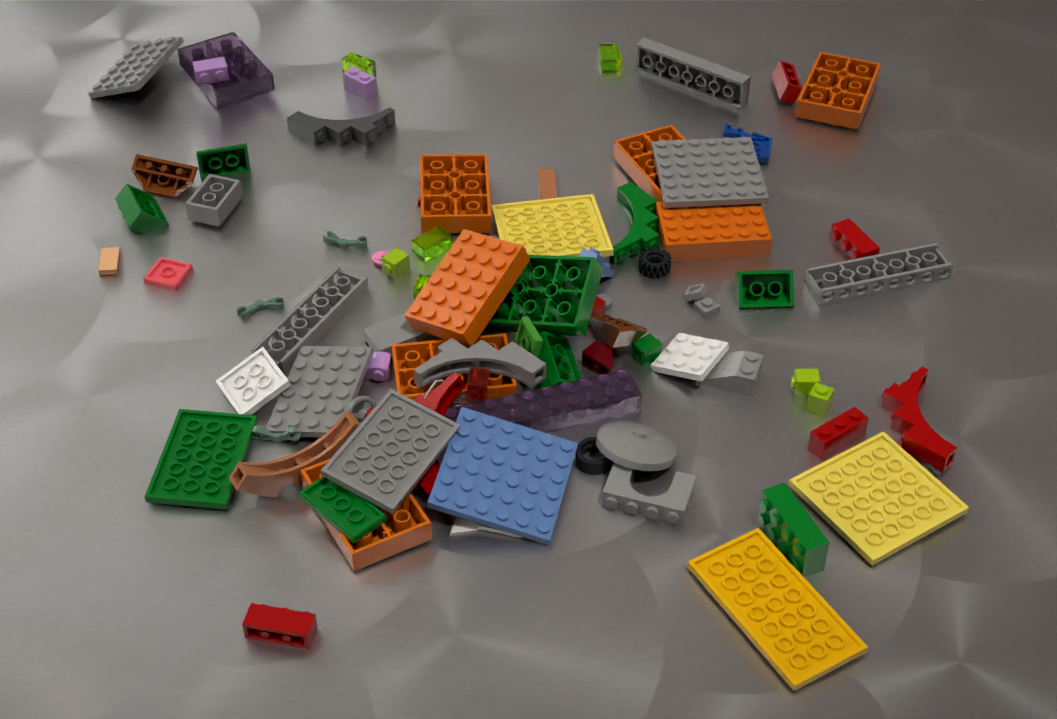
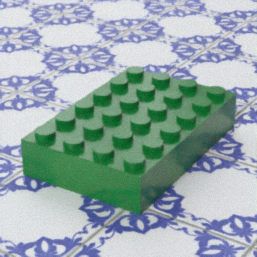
M528 255L530 258L529 263L484 329L487 331L517 332L521 318L528 316L538 333L545 331L557 335L585 337L603 266L595 257Z

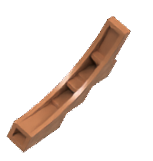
M345 411L338 422L311 445L294 454L272 461L255 463L239 461L230 474L229 479L237 491L277 498L287 482L302 485L300 470L332 458L360 423L352 412Z

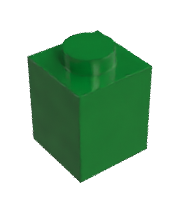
M648 334L632 344V357L643 367L654 362L662 353V343L652 334Z

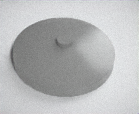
M614 421L606 423L599 428L596 437L597 448L604 456L619 465L635 470L659 471L666 469L674 463L677 454L675 443L666 434L651 426L637 422Z

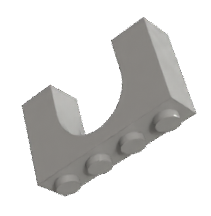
M614 462L602 492V506L679 525L684 524L695 491L696 475L676 471L671 487L667 492L659 496H645L636 492L631 486L635 477V469Z

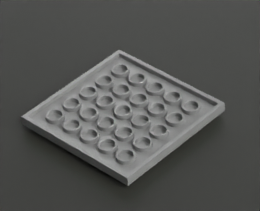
M751 137L677 139L651 142L665 208L769 203V195Z

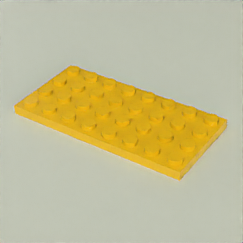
M759 528L688 561L687 567L793 691L867 653L868 646Z

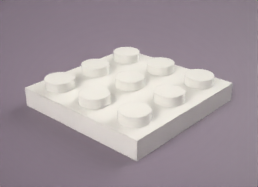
M678 333L651 364V369L654 372L702 382L730 349L729 343Z
M261 347L216 380V383L237 413L246 415L253 414L291 386V383L264 347Z

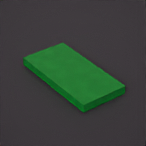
M323 476L298 493L299 499L353 544L387 521V516L369 501Z

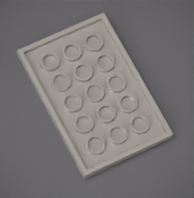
M171 36L164 40L161 38L154 42L147 41L143 44H133L130 47L131 49L125 52L120 60L115 62V66L110 68L108 73L102 76L97 84L92 86L88 95L92 99L140 90L184 42L182 37Z
M302 346L287 378L291 386L281 392L266 429L272 433L287 432L290 427L296 426L295 434L302 433L300 437L320 438L326 434L347 411L350 402L357 397L374 354L373 348L359 346Z
M390 389L322 468L321 476L393 514L457 434L460 424Z

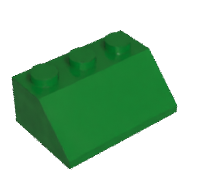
M247 143L196 151L201 181L205 180L209 174L226 177L251 172Z
M126 183L115 198L118 208L121 210L130 230L145 234L168 227L169 223L153 195Z
M793 270L736 272L735 292L739 308L794 307Z
M545 331L540 332L539 335L543 339L538 358L546 363V378L539 384L542 392L559 395L584 388L568 338Z

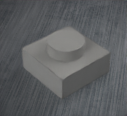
M705 283L688 286L684 294L686 301L701 300L707 291Z
M708 296L694 302V309L706 318L720 312V305Z

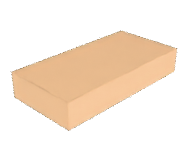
M120 247L101 248L99 275L118 274Z

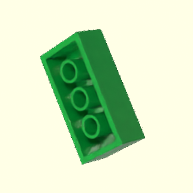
M785 482L762 490L757 518L759 524L767 530L770 539L775 541L780 552L804 578L824 571L829 541Z

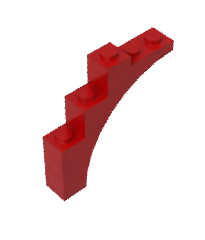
M922 366L917 372L914 371L906 382H902L901 385L894 383L889 388H886L881 395V407L892 413L891 429L902 434L901 447L909 455L944 472L954 462L957 447L938 435L926 422L919 409L917 397L926 385L929 369Z
M453 372L435 390L431 391L426 398L420 394L413 401L445 416L454 399L467 385L456 372ZM438 458L418 482L429 496L440 469Z

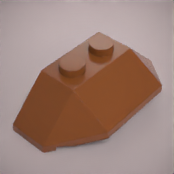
M136 154L131 170L143 191L176 198L193 184L198 167Z
M607 314L590 317V323L596 339L612 347V350H621L623 346H630L647 333V328L611 317Z

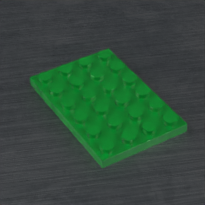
M179 409L144 496L145 501L148 503L227 510L235 489L229 476L238 462H244L254 434L252 430L258 422L257 415Z

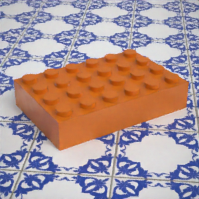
M819 52L797 100L795 117L858 130L878 82L881 64Z
M668 125L615 140L613 158L640 189L657 201H663L651 142L686 139L673 125Z
M487 154L420 155L421 233H461L463 229L476 233H491Z
M663 201L656 202L655 215L658 217V234L661 246L665 253L668 252L671 255V261L770 256L772 237L761 204L665 208Z
M463 229L404 314L405 318L413 329L446 340L453 338L460 344L471 347L477 341L529 263L530 258L523 245Z
M506 333L479 336L474 343L476 344L484 340L497 350H500L508 345ZM448 340L392 344L396 391L411 400L420 394L423 397L425 396L434 381L422 388L417 387L414 381V370L433 356H436L438 354V346ZM460 373L458 375L467 386L454 399L448 410L460 409L461 407L470 408L517 403L516 380L494 373ZM449 376L443 377V378L438 379V380H444V381H445V379H446L447 377H449Z
M330 459L300 470L304 489L322 477L321 470ZM411 492L393 514L373 504L387 516V521L355 544L322 518L353 571L432 540L431 522Z

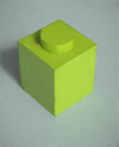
M397 247L381 257L382 271L395 279L410 269L409 254Z
M818 368L795 369L794 377H790V387L794 388L795 396H809L816 382L821 383Z
M816 382L809 393L806 411L825 418L832 405L834 388Z

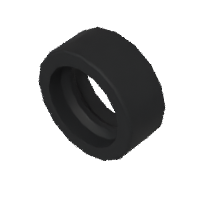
M589 437L578 443L575 462L579 470L590 475H600L611 469L613 461L607 457L601 460H589L583 456L591 451L600 452L596 445V437Z

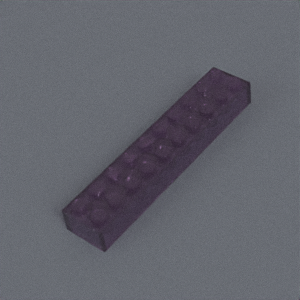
M625 369L449 408L444 417L456 422L461 407L549 433L641 412L642 394L629 370Z

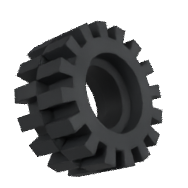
M648 248L645 249V252L642 251L639 255V272L643 276L647 275V278L652 276L653 279H656V277L660 279L662 275L666 277L671 269V255L668 252L665 253L664 249L660 251V248L656 250L654 248H650V250Z

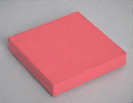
M160 257L143 278L144 284L177 291L193 270V265Z

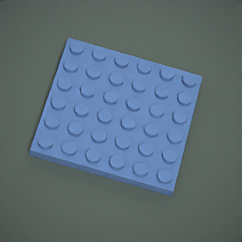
M461 407L456 423L460 424V428L447 446L427 507L549 545L578 443Z

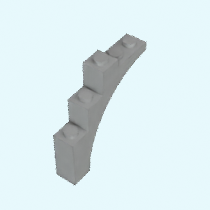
M451 338L438 346V354L436 356H433L414 370V381L417 387L422 388L432 381L450 376L453 372L457 374L483 372L508 376L533 388L546 378V363L513 341L500 350H497L484 340L479 341L468 349Z

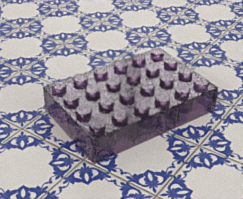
M235 32L177 49L180 66L196 84L197 81L193 68L194 61L218 57L225 58L229 80L198 85L217 109L275 90L273 73Z

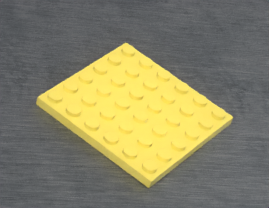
M594 194L491 205L499 239L523 245L528 255L579 256L582 248L589 250L590 247L600 251L599 255L602 257L614 255V249Z
M881 432L789 480V486L872 566L967 514L969 507L885 432Z

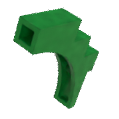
M632 182L617 188V202L630 215L633 225L627 236L613 246L614 255L609 256V262L612 265L623 262L639 252H645L647 248L648 250L650 248H654V250L659 248V234L657 233L658 217L655 215L657 200Z

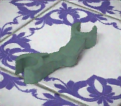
M327 231V237L323 235V242L326 244H337L342 248L348 246H357L360 249L367 248V237L360 236L355 240L339 238L330 231Z
M275 297L268 301L257 300L248 307H239L237 315H241L243 320L249 318L250 313L258 309L282 310L284 309L283 297Z
M254 426L252 438L258 441L272 440L275 443H281V441L288 439L298 441L302 433L295 434L296 426L290 427L287 432L272 433L261 426Z

